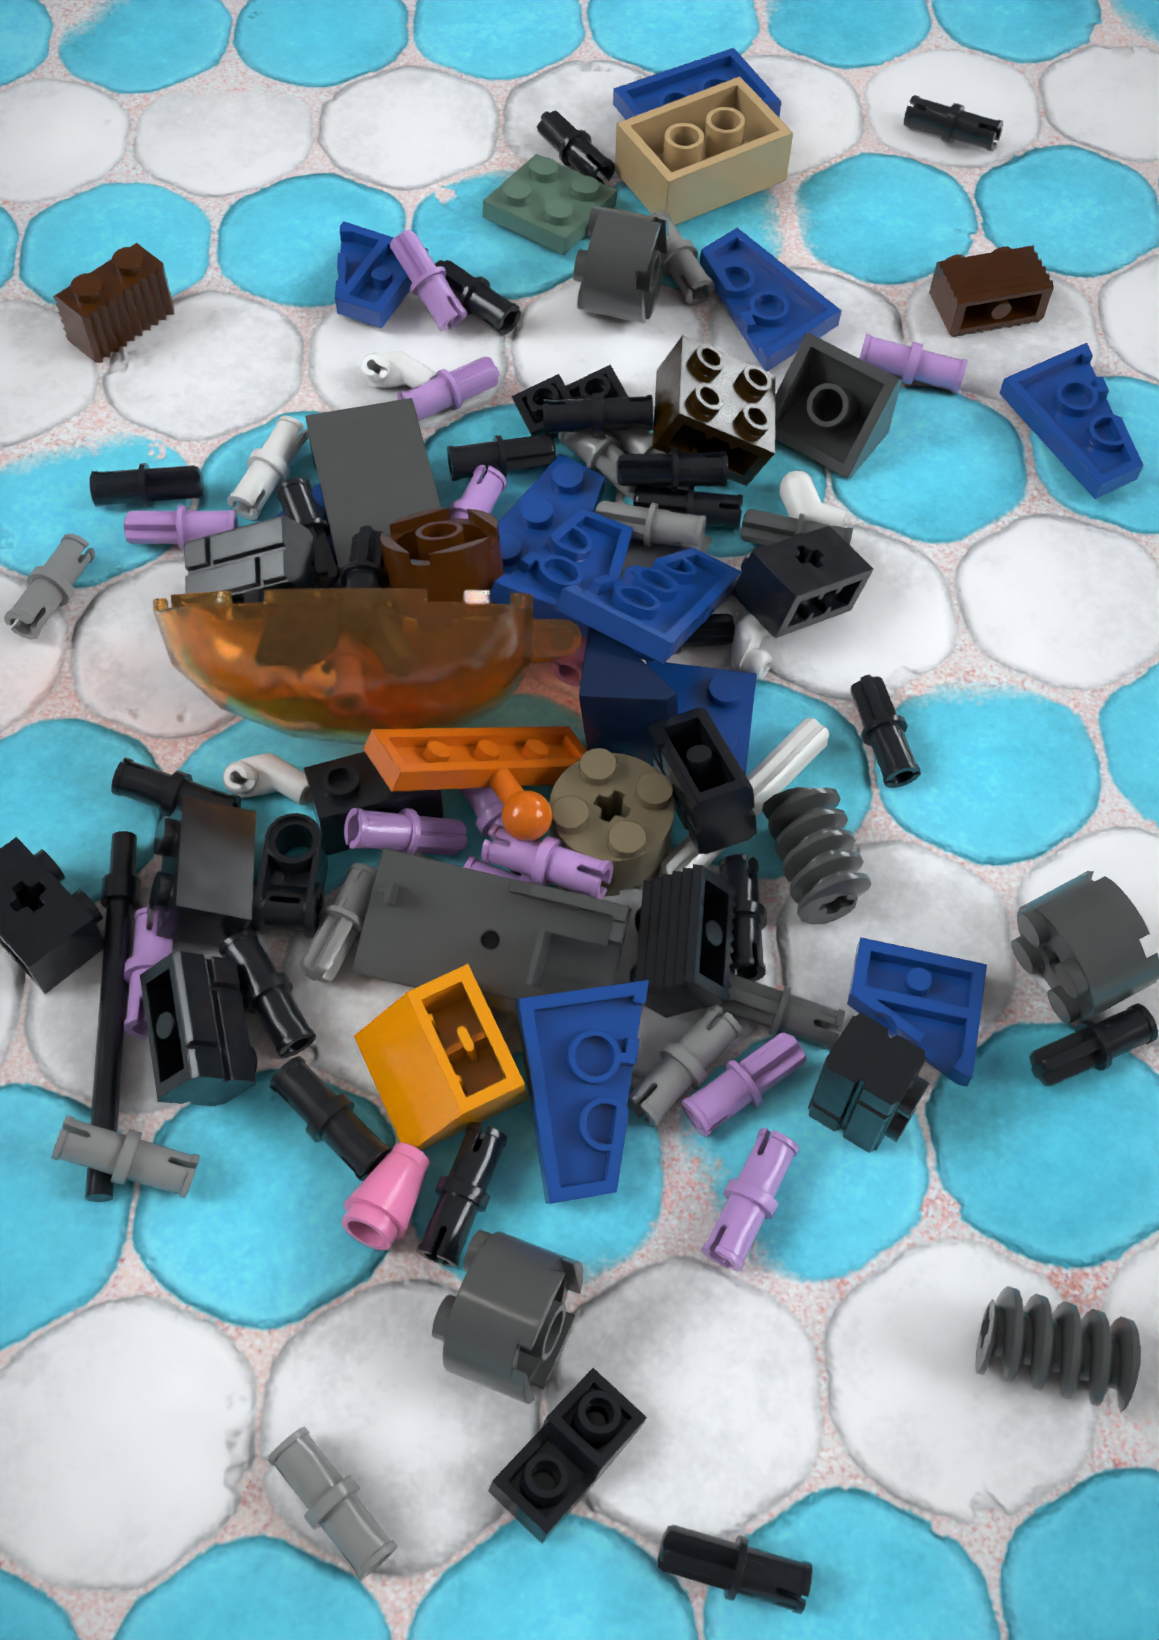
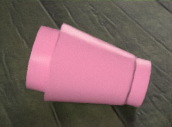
M396 1143L391 1152L384 1157L344 1202L346 1214L342 1219L344 1229L360 1243L377 1250H388L394 1240L403 1239L423 1184L425 1173L430 1166L428 1157L410 1144Z

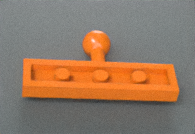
M569 726L372 729L363 748L392 792L491 787L504 805L502 809L504 828L512 837L520 841L539 839L549 830L552 823V809L545 797L534 791H524L521 786L555 785L561 774L579 761L581 756L587 752Z

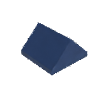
M589 627L579 691L587 751L602 748L611 753L633 756L654 767L652 757L654 752L651 748L648 728L654 724L653 722L669 720L678 714L677 693L629 647Z

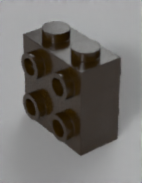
M682 335L656 372L652 448L666 454L669 453L670 447H677L678 452L689 453L726 451L728 479L747 486L775 454V375L766 372L757 365H750L725 354L711 345L702 344Z

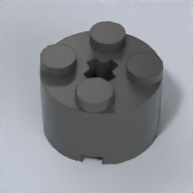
M593 206L587 229L588 237H591L588 250L580 249L578 251L574 265V281L581 282L577 307L589 313L646 323L645 319H650L662 284L664 270L659 269L661 253L667 254L669 238L668 221L653 216Z
M1086 871L1021 906L1017 912V925L1020 936L1011 941L1013 953L1022 968L1030 974L1038 970L1051 989L1047 992L1048 1000L1056 1015L1066 1024H1070L1077 1019L1089 1020L1153 985L1159 979L1158 953L1146 958L1139 940L1150 934L1139 911L1123 890L1108 877L1104 876L1093 881L1094 871Z
M479 1230L471 1239L465 1254L463 1268L467 1273L456 1297L449 1294L441 1302L433 1322L432 1337L444 1341L442 1359L444 1368L448 1372L530 1404L535 1400L530 1384L544 1389L567 1343L575 1315L566 1312L565 1300L568 1290L581 1294L583 1266L579 1261L499 1231L491 1234Z

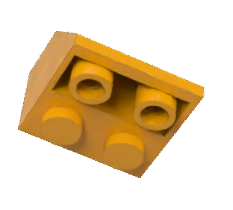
M469 964L406 992L354 1035L400 1142L410 1144L420 1151L464 1131L468 1122L480 1123L529 1099L525 1083Z

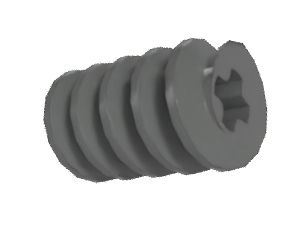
M796 787L786 789L765 801L762 812L769 820V832L773 839L776 840V853L783 861V873L787 880L791 882L790 894L794 901L798 903V917L802 922L808 924H825L847 915L856 907L858 897L868 891L872 884L867 874L856 873L861 869L864 861L859 852L849 851L853 848L856 840L851 831L843 829L848 822V818L844 810L836 808L841 800L836 789L828 787Z
M1007 1286L1000 1292L995 1301L993 1299L990 1301L985 1310L978 1337L975 1368L977 1374L984 1375L994 1357L1002 1358L1004 1380L1013 1383L1022 1365H1028L1031 1368L1032 1386L1040 1391L1050 1374L1054 1372L1059 1374L1062 1397L1069 1399L1080 1380L1087 1381L1090 1403L1098 1407L1105 1398L1109 1388L1116 1389L1120 1412L1127 1408L1132 1398L1141 1364L1139 1331L1133 1320L1122 1316L1114 1320L1110 1326L1106 1314L1096 1309L1086 1312L1081 1320L1077 1306L1066 1301L1060 1303L1052 1313L1048 1298L1040 1294L1031 1296L1023 1308L1020 1291L1014 1287Z

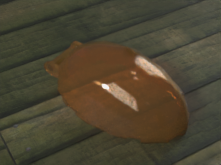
M416 588L264 590V603L232 604V592L189 593L171 595V608H168L167 599L157 598L153 600V612L171 664L221 709L291 737L365 745L372 729L459 728L501 707L525 680L531 663H548L557 657L570 656L578 650L582 640L580 629L572 621L564 619H533V594L510 593V604H490V591L463 590V602H427V589Z

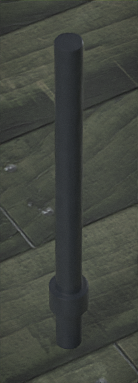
M118 831L112 834L109 874L102 878L100 903L106 908L90 1121L91 1125L115 1132L118 1131L127 982L124 979V968L130 953L132 910L139 906L141 880L135 876L137 836L128 831ZM87 1168L85 1199L93 1202L112 1200L114 1183L110 1182L112 1175Z

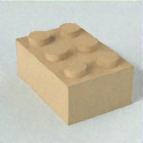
M739 76L618 122L616 128L615 172L651 214L665 211L670 215L673 224L677 225L786 181L793 132Z

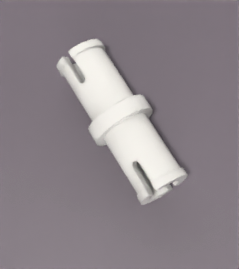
M281 416L263 447L252 452L247 460L249 469L234 492L227 499L229 507L235 506L233 510H236V514L248 520H257L276 486L288 479L291 474L289 468L291 462L309 438L307 429H303L300 435H298L304 427L302 422L291 416Z

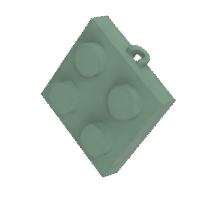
M535 154L483 200L482 217L565 255L585 235L588 236V221L593 206L613 209L616 207L617 190L598 182L591 176L580 174L560 165L551 158Z

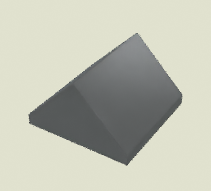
M806 332L775 395V440L851 479L889 433L902 380Z

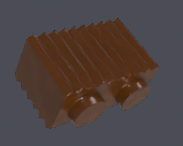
M138 243L131 247L117 250L113 254L112 259L90 273L76 276L70 286L53 296L57 302L55 305L59 309L58 314L62 318L60 321L64 325L63 329L67 333L65 335L66 338L95 363H103V357H111V352H119V347H126L127 341H135V336H143V331H151V325H159V320H166L167 315H174L175 311L164 263Z
M1034 245L1014 249L1005 246L997 248L991 253L968 257L957 254L948 257L944 261H938L929 294L949 334L955 337L959 333L963 336L968 331L973 334L977 330L983 332L987 328L992 331L995 327L1001 329L1005 325L1011 327L1015 323L1020 326L1024 322L1029 324L1033 320L1039 322L1044 318L1054 285L1053 280H1050L1049 273H1046V266H1042V259H1038V252H1035Z

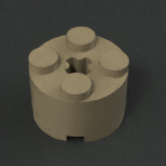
M602 748L591 749L585 752L579 761L561 774L552 789L550 796L552 823L549 828V836L561 840L562 847L600 860L613 862V874L610 885L601 882L600 885L607 889L604 896L620 895V890L638 885L640 889L643 887L644 880L653 881V877H658L660 864L669 855L675 812L672 783L667 776L659 773L648 763L633 756L611 753Z

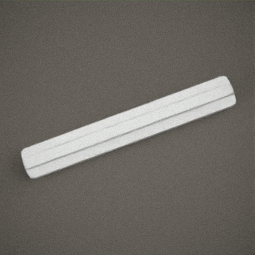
M815 718L804 719L747 776L753 787L755 804L753 811L756 817L762 812L764 802L773 795L780 793L827 746V739L830 733L826 726L820 725ZM688 835L661 862L659 875L663 878V874L672 875L673 871L682 872L683 867L692 868L693 864L703 865L707 868L724 849L706 855L699 854Z

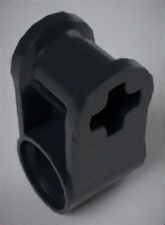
M300 813L285 814L277 818L268 827L265 834L259 876L253 888L252 920L250 926L257 935H264L267 929L304 932L307 939H313L321 924L318 915L324 906L328 856L321 830L316 821L309 816ZM304 846L310 848L300 857L290 858L284 856L290 849Z

